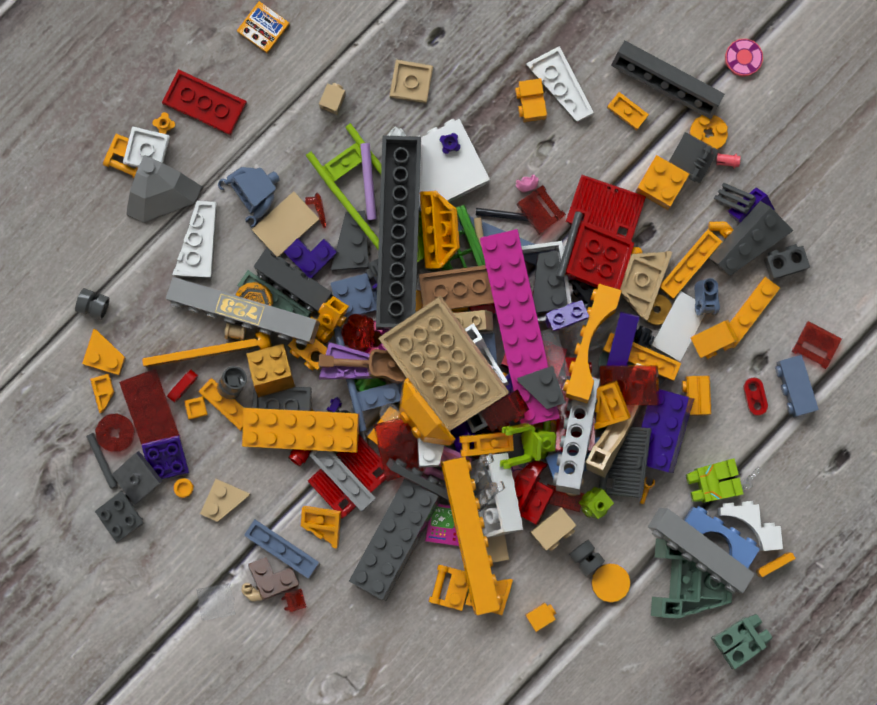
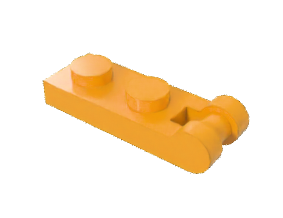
M495 432L459 436L460 443H462L461 456L514 451L513 435ZM469 442H474V449H470Z

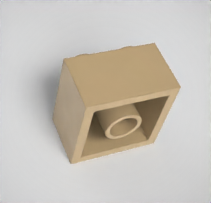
M561 507L529 533L543 550L549 549L552 551L560 544L558 540L562 537L568 538L575 532L573 528L576 524Z

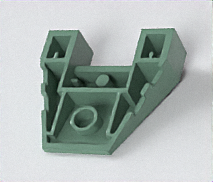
M656 538L655 558L672 559L669 598L652 596L651 616L679 619L686 615L696 614L706 609L732 603V593L724 588L725 585L723 583H718L711 579V574L707 571L699 570L695 562L684 559L679 550H673L666 545L667 541Z

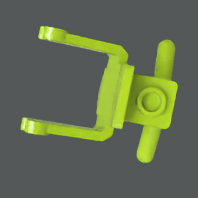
M551 421L543 422V429L536 428V431L535 427L528 423L502 427V433H505V435L524 432L521 435V440L525 450L524 455L501 460L500 467L509 469L512 466L530 462L533 458L536 461H540V459L547 457L548 452L555 451L556 434L551 432Z

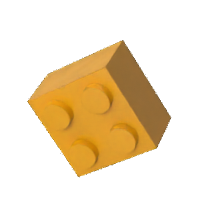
M656 155L635 192L646 196L647 199L668 210L689 173Z

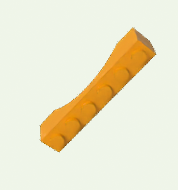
M599 284L598 289L593 290L591 300L594 301L593 306L588 307L587 325L582 326L580 336L583 337L581 344L577 343L574 352L577 358L575 362H571L569 373H572L570 380L566 379L563 391H566L567 398L588 404L594 385L588 364L589 345L599 326L607 318L615 314L622 290Z

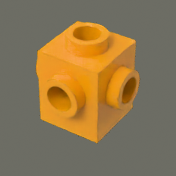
M333 296L319 308L318 313L320 315L317 321L333 331L337 326L341 327L346 321L347 317H345L349 306Z

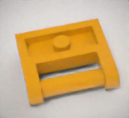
M116 133L103 161V166L108 168L111 166L135 178L138 170L137 167L132 168L113 160L114 154L124 158L129 138Z
M438 564V575L432 597H429L428 602L462 611L468 590L465 571ZM447 572L451 574L445 600L439 599Z

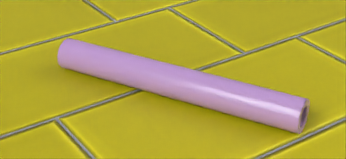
M362 143L360 147L367 220L377 218L370 143Z

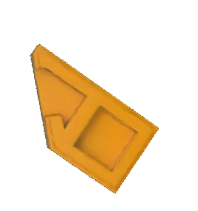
M110 374L90 379L99 413L104 412L115 393Z

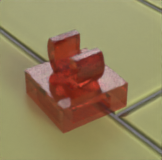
M302 589L285 593V596L281 598V600H287L288 607L284 608L286 611L293 612L307 607Z

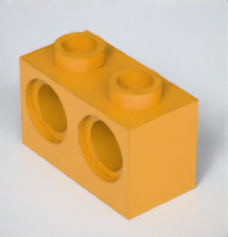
M315 338L313 344L307 343V347L304 350L297 349V343H295L296 339H293L288 344V347L291 349L289 352L297 359L299 357L303 358L306 361L304 365L310 370L316 369L319 371L322 367L318 366V362L312 361L311 356L315 352L325 355L327 347Z

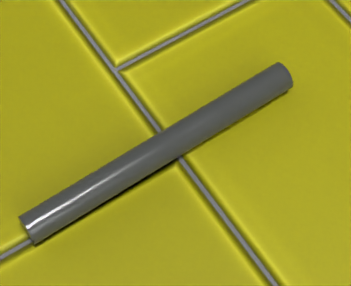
M575 212L556 276L558 280H564L583 215L581 212Z

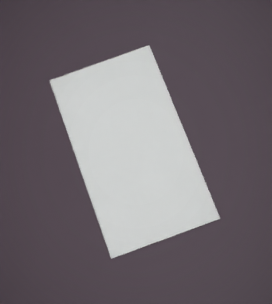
M680 291L652 346L678 361H681L691 342L690 337L695 335L706 314H696L694 298Z

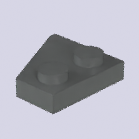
M553 366L517 378L518 382L547 410L566 403Z

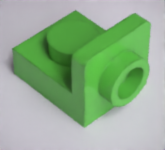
M378 378L354 379L356 389L360 392L386 385V382Z

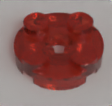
M364 314L350 315L347 318L349 321L342 328L344 344L348 345L351 349L365 352L375 344L374 320Z
M118 413L109 414L99 421L95 429L96 439L105 450L121 452L129 448L133 443L135 428L131 420L126 416ZM113 428L120 429L118 438L115 436L111 437L110 434Z

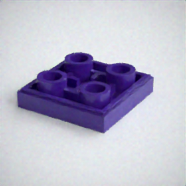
M180 435L142 444L145 459L161 479L189 473Z

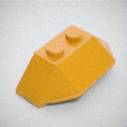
M421 191L420 204L425 268H442L460 248L457 209L437 191Z
M409 378L405 379L402 385L399 406L400 418L404 423H408L412 427L413 435L417 439L420 438L422 442L452 445L455 437L442 423Z

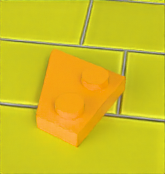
M617 381L597 388L596 398L598 401L595 412H597L596 423L594 424L595 430L631 417Z
M303 506L301 527L313 532L319 539H325L332 544L333 548L337 549L339 546L341 511Z

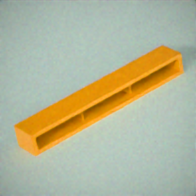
M458 457L441 461L474 614L481 615L500 610L501 598L499 593H496L495 586L497 585V580L490 568L493 566L491 555H488L486 550L489 544L487 537L483 536L482 532L484 521L478 514L480 503L478 498H475L473 492L476 490L474 479H471L469 471H472L470 460H466V457Z

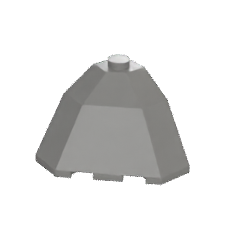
M144 155L130 190L126 215L145 223L153 218L169 214L185 206L193 205L202 186L181 172Z

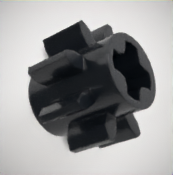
M639 326L638 330L636 329L633 342L643 347L651 346L655 338L652 336L653 331L644 326Z

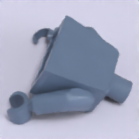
M241 167L228 175L227 180L220 179L218 187L224 190L221 187V183L223 181L226 185L230 183L250 214L254 212L253 216L246 217L245 222L253 218L254 224L251 227H255L258 224V218H262L270 209L276 190L274 184L279 182L280 179L274 171L266 175L262 168Z

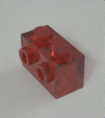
M517 389L483 409L480 413L491 431L497 428L501 431L502 427L510 425V421L514 420L516 423L525 417L524 413L529 408Z

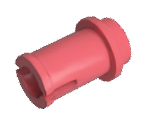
M717 153L716 165L732 166L735 169V167L740 165V156H737V154L726 155Z

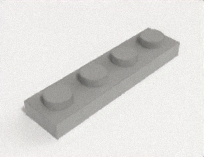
M314 450L309 455L361 512L376 500L370 491L332 451Z

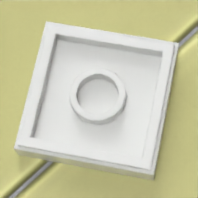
M132 126L123 164L138 168L144 155L163 163L170 136Z

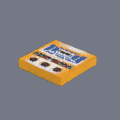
M258 1L237 29V32L268 54L290 23Z

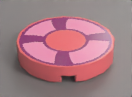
M738 39L732 42L725 54L726 66L734 75L740 77L750 76L761 67L763 61V52L760 46L749 39Z

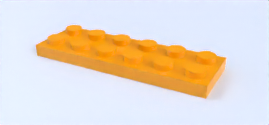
M244 408L242 447L357 453L359 413Z

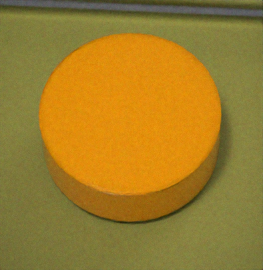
M182 478L175 482L174 492L177 496L187 498L193 493L194 486L190 480Z

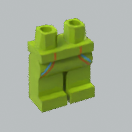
M735 458L697 468L693 472L686 474L687 483H698L699 490L690 492L692 502L702 501V503L744 494L740 477L719 482L720 479L739 475Z

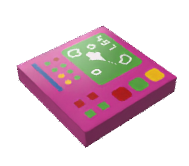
M438 504L428 523L425 541L459 546L450 505Z

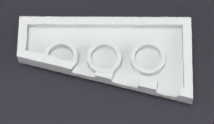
M196 202L190 225L172 274L173 276L211 278L216 202Z

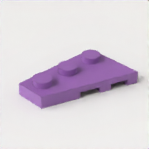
M330 342L325 354L339 359L368 360L369 357L368 353ZM346 366L322 367L319 380L372 378L369 376L367 368Z

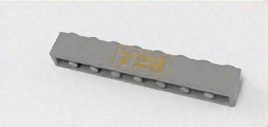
M175 277L172 278L166 299L171 302L170 305L178 308H182V305L187 306L191 312L199 314L200 311L206 312V316L214 319L220 316L224 318L225 322L231 324L240 322L244 328L253 330V327L260 329L259 332L271 335V332L278 334V338L287 341L289 338L296 339L295 343L307 346V343H314L320 322L316 319Z

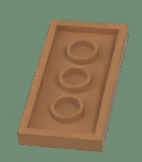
M486 265L419 274L423 307L439 296L443 298L450 310L494 304Z

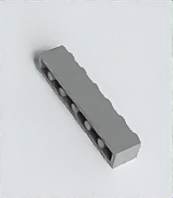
M659 508L648 525V528L653 531L652 534L656 538L667 541L666 545L673 550H679L684 559L695 562L699 570L707 571L711 574V579L718 583H723L725 585L724 588L733 594L735 592L744 593L755 574L668 508Z

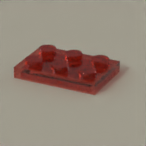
M658 365L600 366V386L617 381L626 405H659Z
M396 418L374 424L384 476L387 481L403 477L390 470L386 465L389 458L395 461L397 458L407 463V467L411 469L416 467L424 471L423 467H419L417 438L413 435L412 427L408 423H404L401 418Z

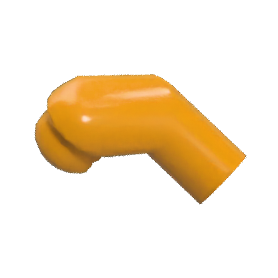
M709 221L708 223L710 231H719L725 239L733 231V228L725 221Z

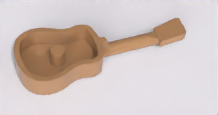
M372 350L368 360L334 358V356L319 355V367H363L368 369L370 377L384 378L397 384H401L407 379L387 350Z

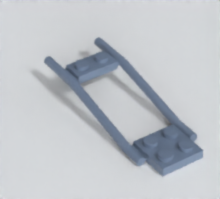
M367 273L330 283L334 297L349 306L345 317L351 318L376 311L377 290L372 292ZM337 326L333 330L336 344L345 347L341 329ZM346 379L354 412L359 413L360 432L367 430L362 411L400 402L403 383H391L357 393L354 379Z

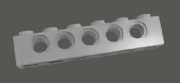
M593 378L594 385L588 404L573 399L568 401L567 411H570L569 418L565 417L564 429H567L566 436L561 437L560 447H563V452L558 454L557 466H560L559 473L555 472L553 484H556V491L580 495L600 379ZM581 413L585 417L583 419H577L575 418V415ZM577 431L580 432L582 435L576 438L573 437L571 434ZM570 450H576L578 454L575 456H571L568 454V452ZM567 468H572L575 472L573 474H566L564 471Z

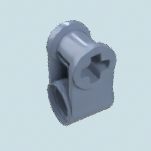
M708 278L696 282L694 287L696 314L711 313L712 315H717L720 310L717 281L713 278ZM705 284L708 286V291L705 290Z

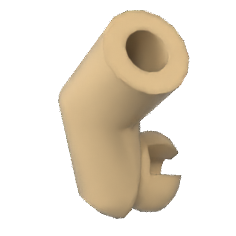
M250 583L242 585V594L250 601L262 600L259 591Z

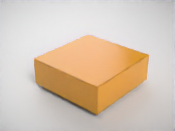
M203 396L184 401L189 420L208 415Z

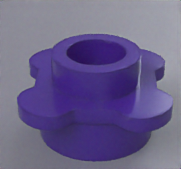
M456 133L440 137L439 141L442 143L443 153L448 154L450 151L460 150Z

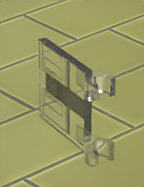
M492 453L488 456L481 455L479 462L469 472L470 478L474 479L476 490L473 492L475 498H478L480 503L478 512H481L496 494L505 489L503 481H500L498 484L496 482L492 483L486 468L487 465L494 461Z

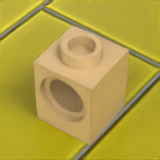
M327 83L319 102L320 109L338 115L346 95L341 85Z

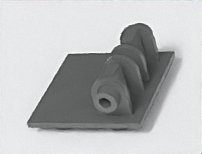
M685 132L669 162L689 173L688 178L690 180L701 183L718 149Z
M122 490L95 511L116 543L135 528L144 524L143 518L136 512L137 509L133 508L134 504L128 500L127 494H124Z

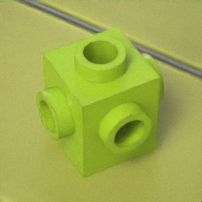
M597 487L587 491L579 502L583 508L582 512L587 517L596 519L605 516L608 509L614 504L606 492Z

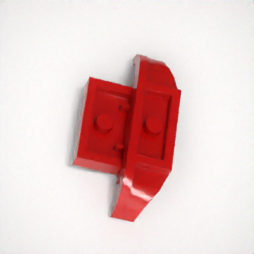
M541 460L534 461L525 466L514 479L520 516L536 525L539 524L555 492L554 489L539 482L541 472L548 465Z

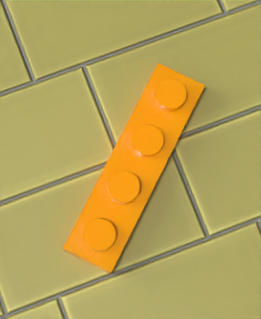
M707 229L661 283L660 289L671 299H674L721 244L722 240Z
M767 277L761 280L729 322L738 341L733 343V349L780 289L779 286Z
M613 333L609 334L602 350L609 354L614 338ZM634 342L632 343L628 362L634 365L639 363L653 369L655 374L671 381L675 380L681 365L680 362Z

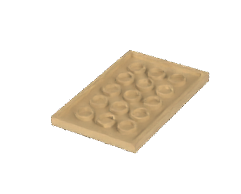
M441 296L379 337V340L404 375L409 378L449 431L509 393Z

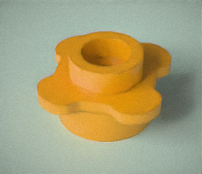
M163 112L158 119H154L152 122L153 126L157 127L159 133L166 134L175 127V122L170 120L166 112Z

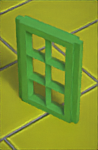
M465 205L456 208L463 230L459 231V236L465 233L470 248L462 252L459 248L457 250L458 254L453 255L441 268L442 271L453 270L450 261L460 258L463 268H467L463 255L472 252L477 266L486 265L482 247Z

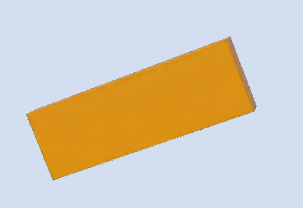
M210 378L198 392L241 431L243 429L244 407L235 399H225L222 397L217 389L218 383Z

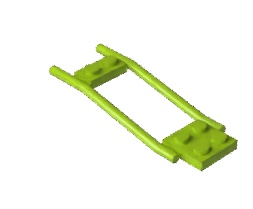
M350 123L345 128L356 142L324 166L320 164L312 151L305 156L372 243L379 249V238L334 183L362 162L360 144L365 142ZM371 151L372 165L381 175V163ZM420 211L417 262L425 257Z

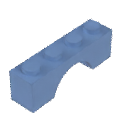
M700 506L697 508L691 507L684 521L701 534L716 532L723 536L729 546V555L749 568L760 548L756 547L757 543L748 537L745 540L739 536L741 533L733 527H730V529L723 526L724 522L714 516L712 519L707 515L708 512Z

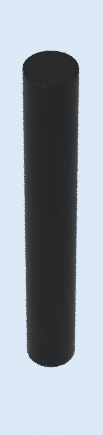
M476 208L475 214L478 216L532 222L533 218L532 214Z

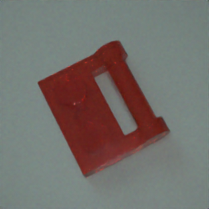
M544 185L516 204L539 235L566 216L565 212L561 211L547 194V189ZM537 196H540L543 199V201L555 215L554 217L550 216V214L547 212L544 206L537 199Z
M807 321L791 352L799 353L820 364V367L827 369L842 338ZM803 342L827 353L825 358L802 347Z

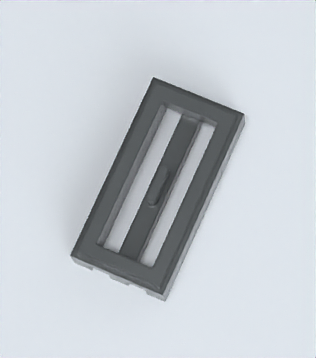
M723 183L722 190L719 189L718 196L715 195L714 199L721 204L747 214L756 197ZM728 190V191H730V192H732V193H735V194H737V195H739V196H742V197H744V198H746V199H749L750 201L744 200V199H742V198H740V197H737V196H735V195H733V194H731V193H728V192H726V191ZM723 196H726V197H728V198H730V199H733V200H735V201H737V202H739V203H742V204L746 205V207L744 208V207L739 206V205H737V204H735V203H733V202H730V201L724 199Z

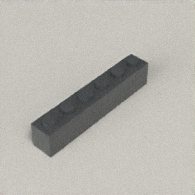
M625 40L611 64L612 67L709 119H712L725 95L723 92Z

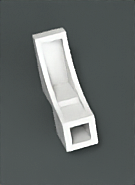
M753 501L742 502V506H734V503H723V507L718 508V516L734 517L751 528L759 542L760 551L783 549L781 526H775V522L763 523V527H761L759 504L754 505Z

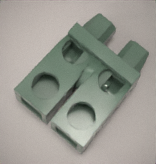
M757 614L748 618L743 617L711 637L719 651L723 652L722 655L731 669L736 670L761 650L767 647L766 644L773 638L767 629L759 634L757 633L755 628L762 623Z

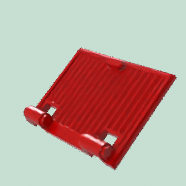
M581 175L565 222L572 225L575 212H581L585 215L583 222L632 241L646 196ZM619 227L628 230L626 236L617 233Z
M359 434L357 453L338 452L336 454L370 493L393 473ZM380 467L384 472L376 478L373 473ZM322 469L317 471L308 480L333 510L341 511V519L356 508V505ZM346 499L349 504L342 509L339 504Z

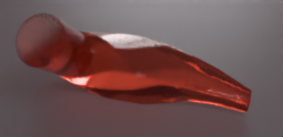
M316 193L315 197H305L306 205L315 204L323 228H326L321 196Z

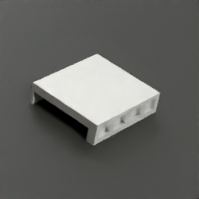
M451 119L444 123V127L439 129L437 127L432 128L427 132V135L421 137L420 192L437 191L448 202L458 199L490 182V178L460 119L456 121ZM456 133L460 150L450 151L448 154L443 153V146L439 141L440 137ZM419 193V211H420V213H421L420 193Z

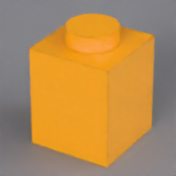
M545 602L525 614L535 632L556 620L554 617L556 612L552 605L549 604L547 606Z

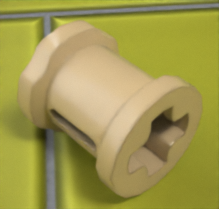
M226 323L225 339L236 338L241 341L245 340L246 328Z

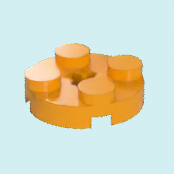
M701 115L692 123L689 134L716 149H720L727 140L728 127L716 115H713L712 119ZM711 129L713 137L709 136V138H706V133L703 131Z

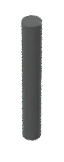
M94 433L87 435L86 437L109 487L117 486Z

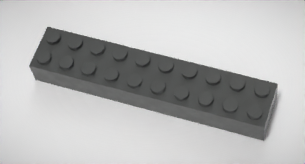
M382 136L376 330H391L416 313L421 137Z

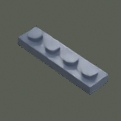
M254 519L244 534L245 537L307 578L311 576L319 564L313 557L256 519Z

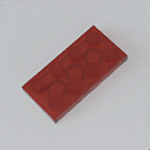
M156 369L119 382L141 445L180 435Z

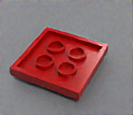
M582 221L576 235L565 275L596 288L601 284L620 290L634 242Z

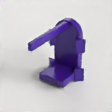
M338 397L331 399V405L326 410L329 412L337 411L338 407L342 404Z

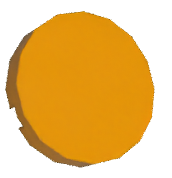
M609 563L600 566L594 572L591 585L598 598L606 602H616L624 598L628 593L630 578L624 568Z

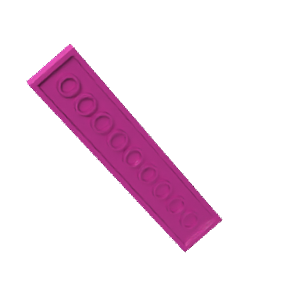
M518 229L481 237L480 242L521 424L528 423L533 425L560 419L557 406L547 410L517 380L519 377L548 367Z

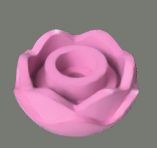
M535 175L523 177L521 181L516 180L515 186L521 192L531 191L537 188L539 179Z

